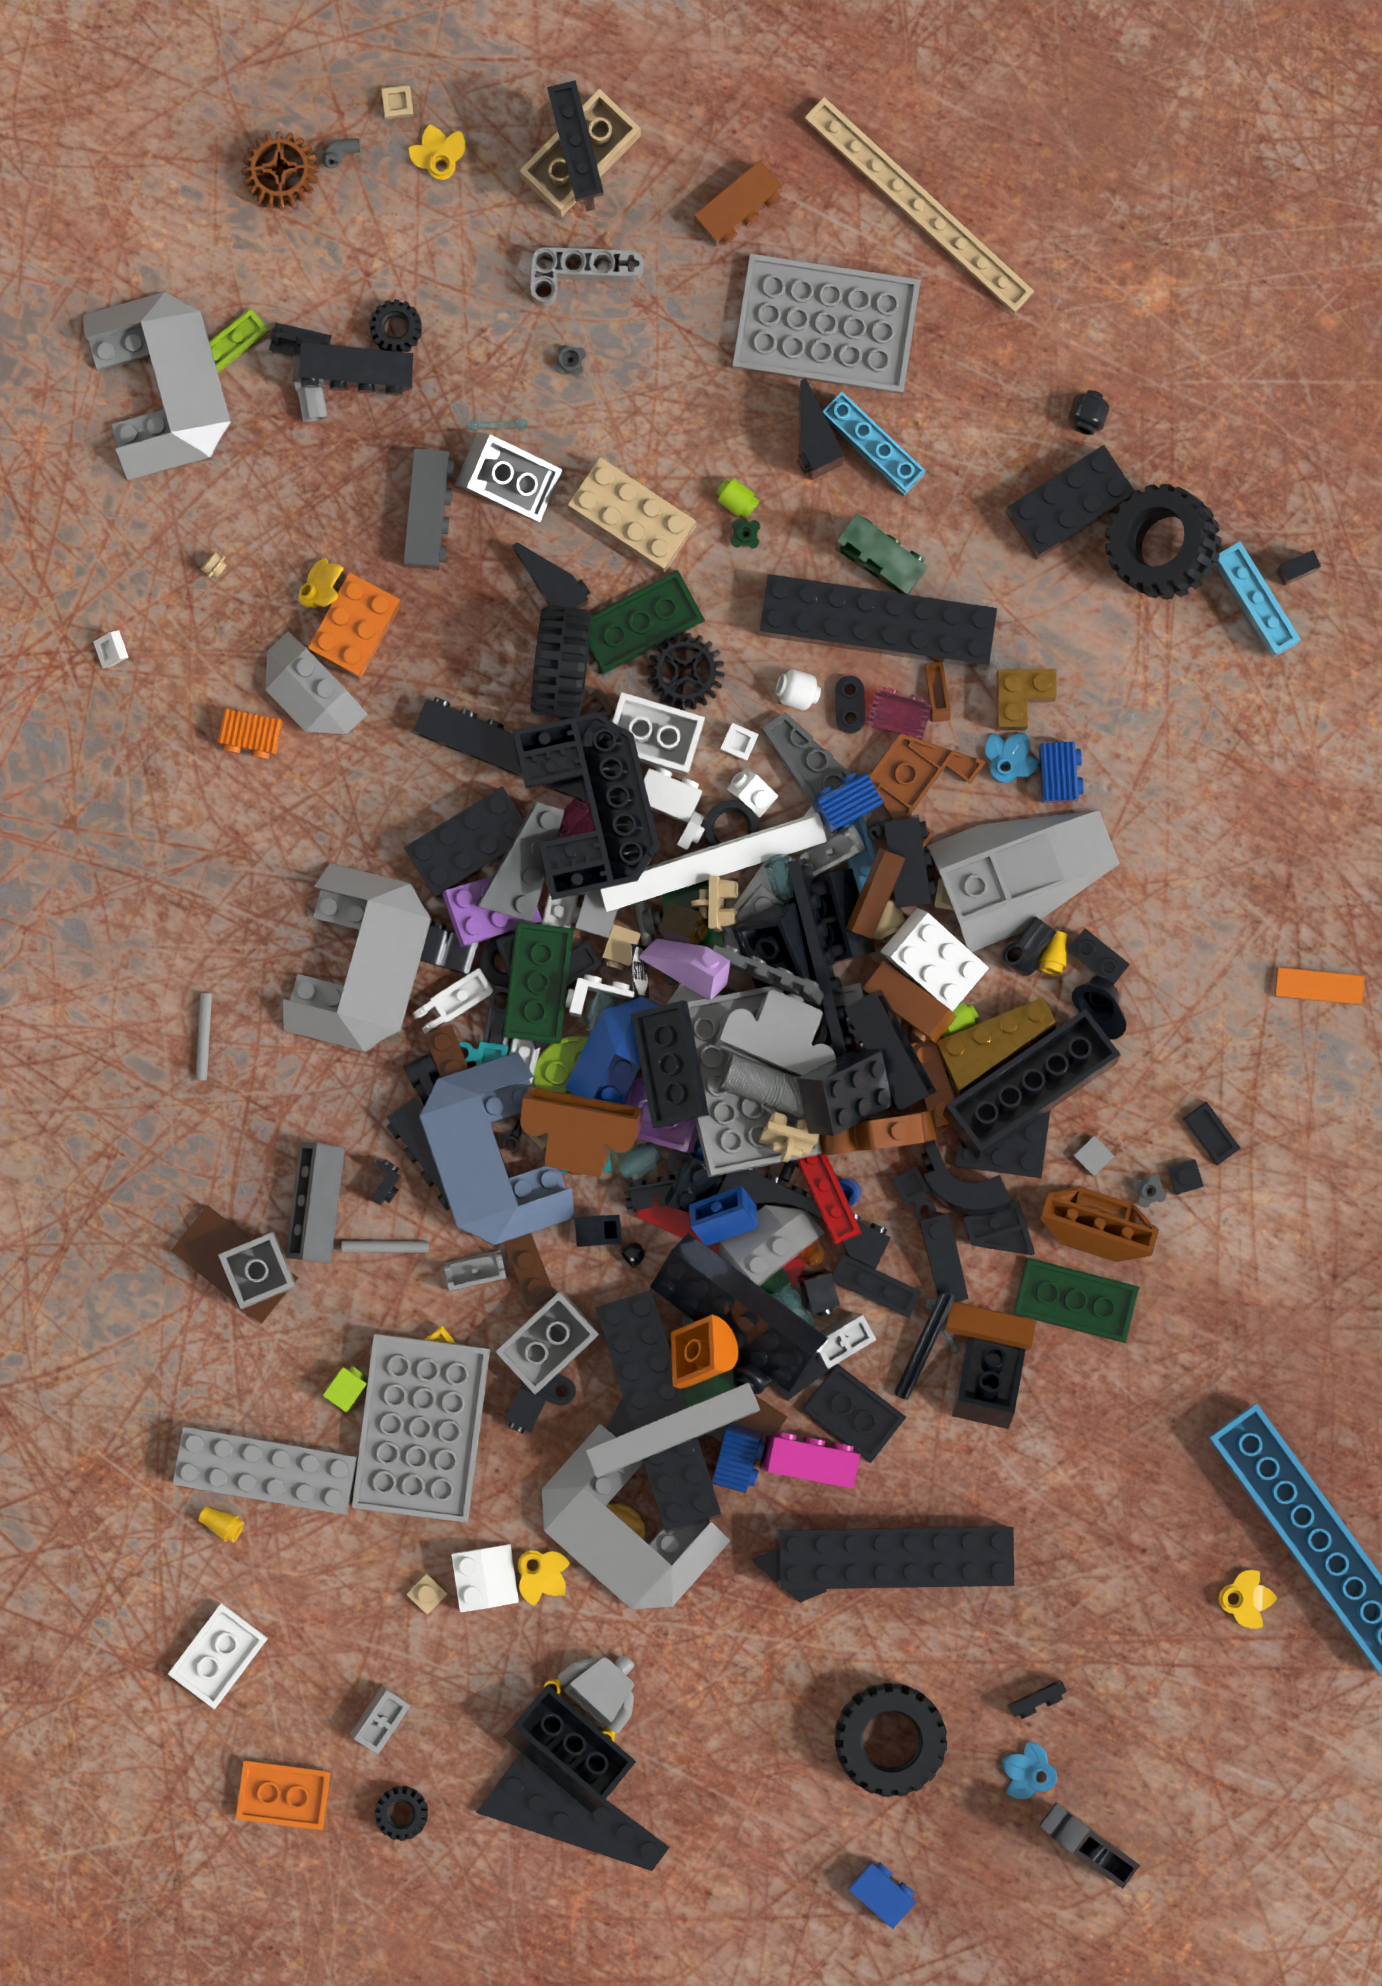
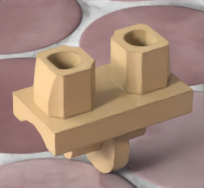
M709 876V900L708 890L701 889L699 890V900L691 901V908L699 909L704 919H708V928L714 929V932H724L725 927H731L738 923L737 909H724V899L738 897V883L723 880L719 876Z
M773 1112L760 1134L759 1143L773 1146L772 1150L781 1152L780 1159L786 1163L789 1162L791 1155L801 1157L802 1154L809 1156L813 1146L818 1143L819 1134L808 1133L806 1120H798L795 1128L786 1126L787 1117L785 1114Z

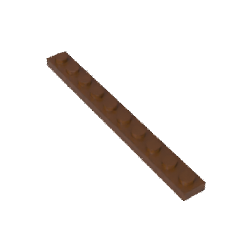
M452 1024L424 1034L441 1078L469 1069ZM504 1163V1166H505V1169H506L508 1178H510L509 1173H508V1170H507L506 1165H505V1163ZM532 1233L505 1241V1248L527 1305L530 1306L554 1297V1291Z

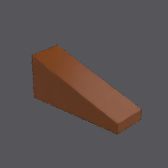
M943 662L925 664L932 723L950 720L951 710Z

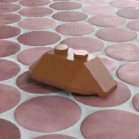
M1080 1186L1064 1189L1056 1193H1048L1040 1217L1061 1244L1114 1262L1151 1256L1159 1231L1134 1204Z

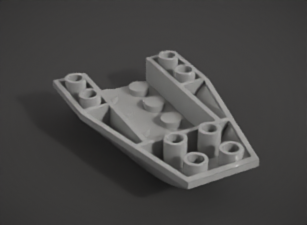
M1099 810L981 824L926 845L927 849H930L931 860L936 872H939L959 923L958 929L964 944L971 952L1023 933L1036 917L1039 919L1044 918L1120 864Z

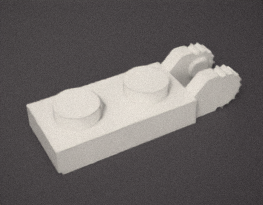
M480 968L432 997L430 1002L412 1014L415 1019L421 1018L436 1007L441 1016L434 1021H430L422 1028L426 1034L444 1022L447 1024L485 1000L494 990Z

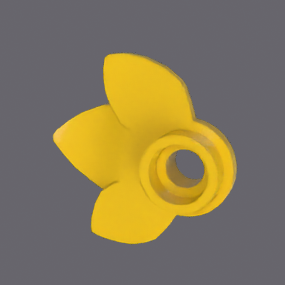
M428 125L422 137V145L409 147L411 161L417 167L427 169L434 179L446 180L454 174L456 169L455 162L464 155L465 139L461 131L454 132L446 138L438 128ZM439 162H444L447 167L445 170L439 171L436 165Z
M326 558L319 560L311 568L307 583L300 589V604L307 608H317L319 606L326 607L338 598V593L333 586L344 568L338 564H329Z
M530 1550L520 1556L518 1570L522 1577L519 1589L529 1604L535 1606L542 1593L550 1596H564L566 1594L565 1580L560 1572L569 1566L570 1562L561 1553L554 1551L541 1554L538 1551ZM531 1559L536 1560L538 1563V1568L533 1571L527 1568V1562Z
M1256 1570L1241 1572L1233 1584L1226 1585L1221 1589L1218 1597L1219 1604L1223 1610L1233 1613L1240 1625L1251 1629L1263 1627V1620L1259 1611L1267 1609L1277 1600V1596L1269 1588L1259 1585L1260 1572ZM1231 1593H1236L1238 1596V1601L1235 1604L1228 1602V1596Z

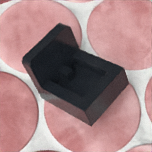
M385 1159L383 1163L376 1160L374 1165L387 1173V1176L371 1199L382 1205L385 1201L390 1203L396 1196L399 1189L395 1186L402 1177L397 1174L400 1168L389 1160Z

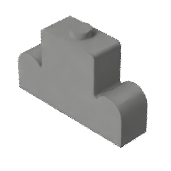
M770 990L762 998L755 1017L746 1009H736L731 1012L721 1023L713 1046L726 1052L737 1054V1056L740 1055V1057L748 1058V1060L756 1061V1063L759 1062V1064L767 1065V1067L775 1068V1070L778 1069V1071L794 1075L797 1078L836 1059L834 1051L828 1045H812L822 1018V1011L803 1003L804 1000L797 995H785L776 990Z

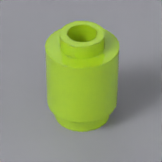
M735 478L731 482L726 479L716 492L720 496L717 502L736 516H742L745 519L751 515L760 502L755 497L756 494Z
M962 1001L953 1010L956 1018L942 1035L943 1039L976 1025L975 1021L979 1019V1016L972 1003L966 1005Z

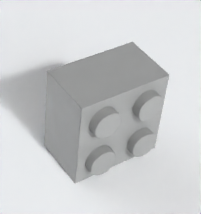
M274 1232L218 1255L240 1309L248 1308L297 1287Z

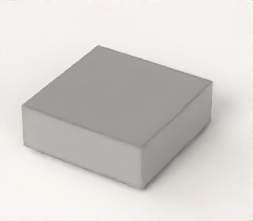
M1094 1135L1073 1157L1094 1177L1115 1156Z

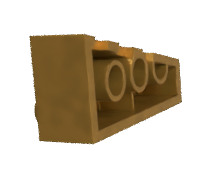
M1041 997L937 1041L941 1059L958 1096L1057 1029L1056 1022L1045 998Z

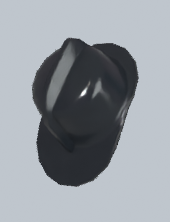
M1098 975L1093 976L1086 984L1075 987L1072 992V1001L1079 1013L1087 1009L1110 1040L1121 1037L1126 1031L1127 1022L1119 1006V992L1112 983L1101 979Z

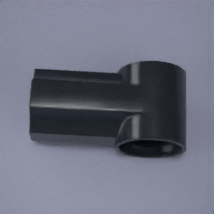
M1036 917L1018 941L1011 942L1005 946L1002 951V961L1021 976L1031 975L1038 967V956L1056 934V931Z
M501 987L495 989L489 998L483 1042L508 1046L509 1038L502 1037L505 1009H499L494 1004L497 995L507 994V988Z
M430 1053L403 1065L423 1105L426 1104L435 1081L440 1077Z

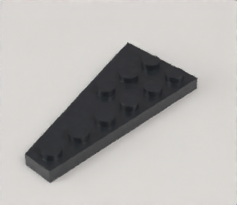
M521 1752L476 1811L478 1814L653 1871L670 1848V1846L607 1799L591 1814Z

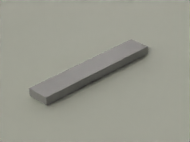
M747 1383L586 1450L596 1477L600 1478L760 1411L750 1384Z

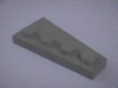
M786 712L761 728V732L816 813L818 812L813 803L819 799L817 793L829 786H832L834 790L843 785L841 780L853 774L847 768L845 769L840 765L829 751L817 744L813 737Z
M534 802L516 833L517 837L511 847L507 849L502 863L496 873L492 875L486 891L482 897L480 896L475 906L527 921H533L545 880L539 843L557 839L565 810Z
M724 944L723 948L717 945L713 947V951L731 961L730 968L790 994L797 995L816 1005H820L824 994L819 989V984L812 980L794 976L793 973L781 967L774 968L766 965L767 962L751 955L748 958L740 955L738 949Z

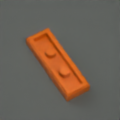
M1278 967L1275 997L1362 1005L1365 976Z

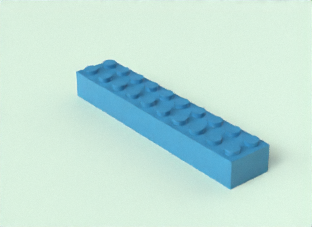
M1253 1403L1206 1438L1375 1672L1382 1677V1575L1257 1403Z

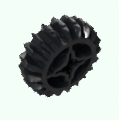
M677 633L675 634V644H672L669 638H665L666 649L660 645L655 647L660 656L650 655L649 660L656 663V666H647V672L655 673V675L647 678V681L651 684L657 682L658 685L654 686L651 691L653 694H657L660 691L663 692L659 697L661 703L669 697L671 699L669 707L674 708L676 701L681 702L680 710L685 711V703L690 702L691 709L694 711L697 709L696 700H699L703 706L707 705V700L704 697L706 694L710 698L715 699L716 694L711 688H722V684L715 681V678H724L725 673L716 671L717 668L724 666V662L721 660L714 662L713 660L720 655L719 650H714L711 653L708 652L712 647V642L708 641L702 647L700 644L703 637L698 635L694 643L691 642V633H686V641L681 642V637ZM679 650L697 652L687 660H681L672 655V653ZM703 658L707 661L710 669L707 683L702 681L696 672V668ZM664 661H667L675 671V676L668 686L664 683L661 675ZM692 665L691 674H693V678L686 675L679 679L681 670H678V666L686 669ZM683 684H690L699 689L698 692L688 695L675 692Z

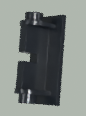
M276 322L275 327L271 331L269 350L294 356V347L298 344L330 345L332 335Z
M1086 928L1067 949L1070 954L1101 979L1113 985L1130 965Z
M674 1174L657 1177V1183L646 1184V1180L629 1182V1188H624V1194H631V1197L625 1198L627 1210L633 1209V1211L653 1208L652 1196H658L659 1206L667 1205L664 1200L675 1181Z

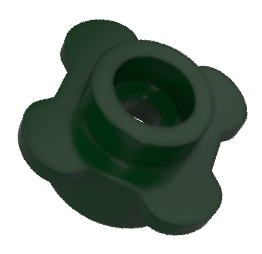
M740 519L733 521L734 537L731 539V544L736 548L740 546H749L752 549L758 547L759 539L757 538V532L760 529L759 522L756 520L742 522ZM747 531L748 536H743V532Z

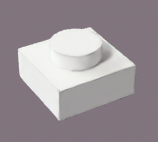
M119 630L109 632L93 641L103 669L112 667L128 658Z
M732 723L720 750L747 762L759 734Z
M697 812L693 813L677 844L678 846L688 850L692 841L698 843L705 830L704 827L700 826L705 816Z

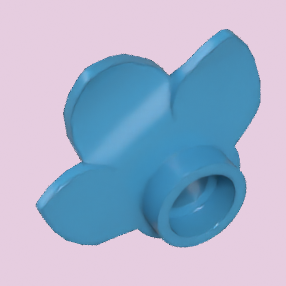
M992 733L987 739L985 756L991 762L990 774L997 782L1010 783L1016 777H1029L1037 770L1040 761L1028 755L1030 741L1025 733L1014 734L1008 737L1006 741L997 734ZM1006 765L1010 770L1007 772L1002 771L1000 766Z
M1027 1742L1024 1755L1011 1754L1001 1760L1004 1771L1013 1779L1006 1790V1794L1013 1798L1029 1799L1037 1791L1045 1792L1051 1790L1057 1782V1772L1048 1763L1047 1752L1042 1746L1034 1742ZM1041 1771L1047 1776L1046 1781L1043 1783L1037 1779V1775Z

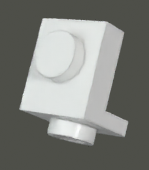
M746 768L733 777L730 786L727 788L732 795L750 807L759 818L779 797L757 774Z

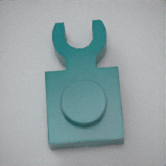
M480 1041L479 1049H474L467 1042L459 1043L460 1047L467 1048L469 1051L468 1057L465 1058L467 1064L475 1061L476 1066L508 1056L509 1046Z

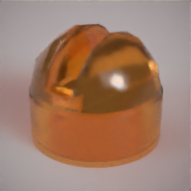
M815 1241L802 1251L799 1256L805 1264L817 1266L822 1263L825 1254L820 1244Z

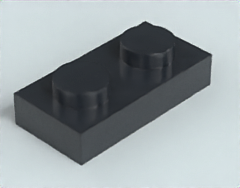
M1058 1680L1008 1704V1708L1013 1717L1019 1715L1021 1719H1024L1036 1713L1035 1707L1045 1702L1047 1707L1063 1700L1062 1694L1067 1691L1063 1682Z

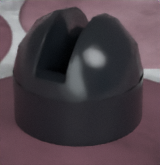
M637 1242L626 1244L620 1249L621 1255L632 1268L639 1265L645 1257L642 1245Z

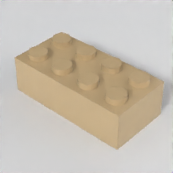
M598 89L582 108L601 177L641 137V128L604 92ZM557 131L519 170L520 179L562 217L576 201Z
M601 457L568 504L570 512L662 573L666 572L696 527V520Z

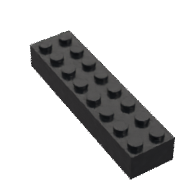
M768 574L759 636L987 669L990 662L997 608Z
M652 1290L596 1307L633 1430L688 1408L683 1389L673 1387L672 1354ZM698 1437L643 1459L666 1534L722 1517Z
M1011 1526L777 1530V1589L1015 1586L1014 1528Z

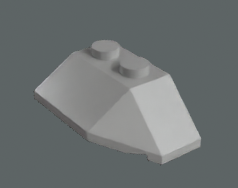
M289 631L267 651L265 690L305 732L347 735L368 716L366 711L338 680Z
M765 1205L757 1211L759 1228L720 1241L719 1256L760 1286L819 1239L825 1232L807 1210Z

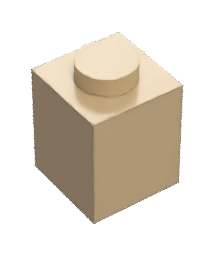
M613 924L602 957L603 960L608 961L606 966L619 971H623L624 967L630 968L632 964L631 944L638 945L641 933Z

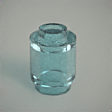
M785 854L771 857L769 863L765 865L774 894H777L778 899H787L795 896L787 863L793 861V858L786 857Z
M596 991L594 998L591 997L582 1022V1024L587 1026V1032H592L602 1009L613 1005L616 1006L617 998Z
M651 1142L646 1144L640 1143L619 1157L621 1163L617 1167L626 1180L631 1177L633 1181H637L657 1168V1164L662 1159Z

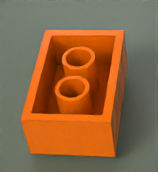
M349 572L338 592V598L330 606L308 646V650L313 655L361 680L402 605L401 600Z

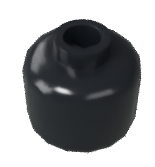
M1087 390L1086 393L1076 395L1068 416L1069 422L1073 425L1072 428L1084 435H1094L1095 432L1101 431L1104 428L1109 413V404L1103 399L1101 393L1094 390Z
M744 1358L733 1368L734 1385L739 1387L749 1383L754 1394H761L773 1381Z

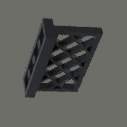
M576 80L547 87L575 201L583 200L586 212L595 210L594 197L604 195Z

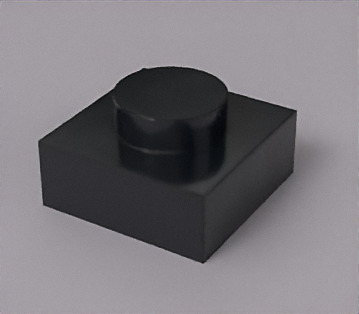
M1196 1159L1167 1167L1175 1195L1204 1187Z

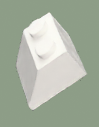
M511 1544L452 1553L460 1612L519 1602Z

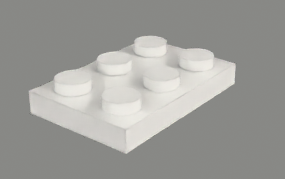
M221 1603L168 1675L215 1710L267 1641L268 1637Z

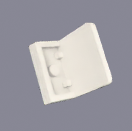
M585 974L584 979H577L575 990L569 989L565 1007L570 1008L569 1015L581 1018L587 990L626 1000L633 999L635 992L629 990L630 985L613 981V985L610 986L602 984V978Z

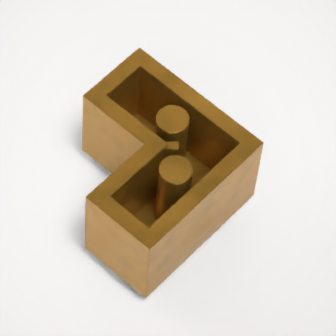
M998 669L996 673L997 731H1026L1028 728V702H1054L1056 700V669Z

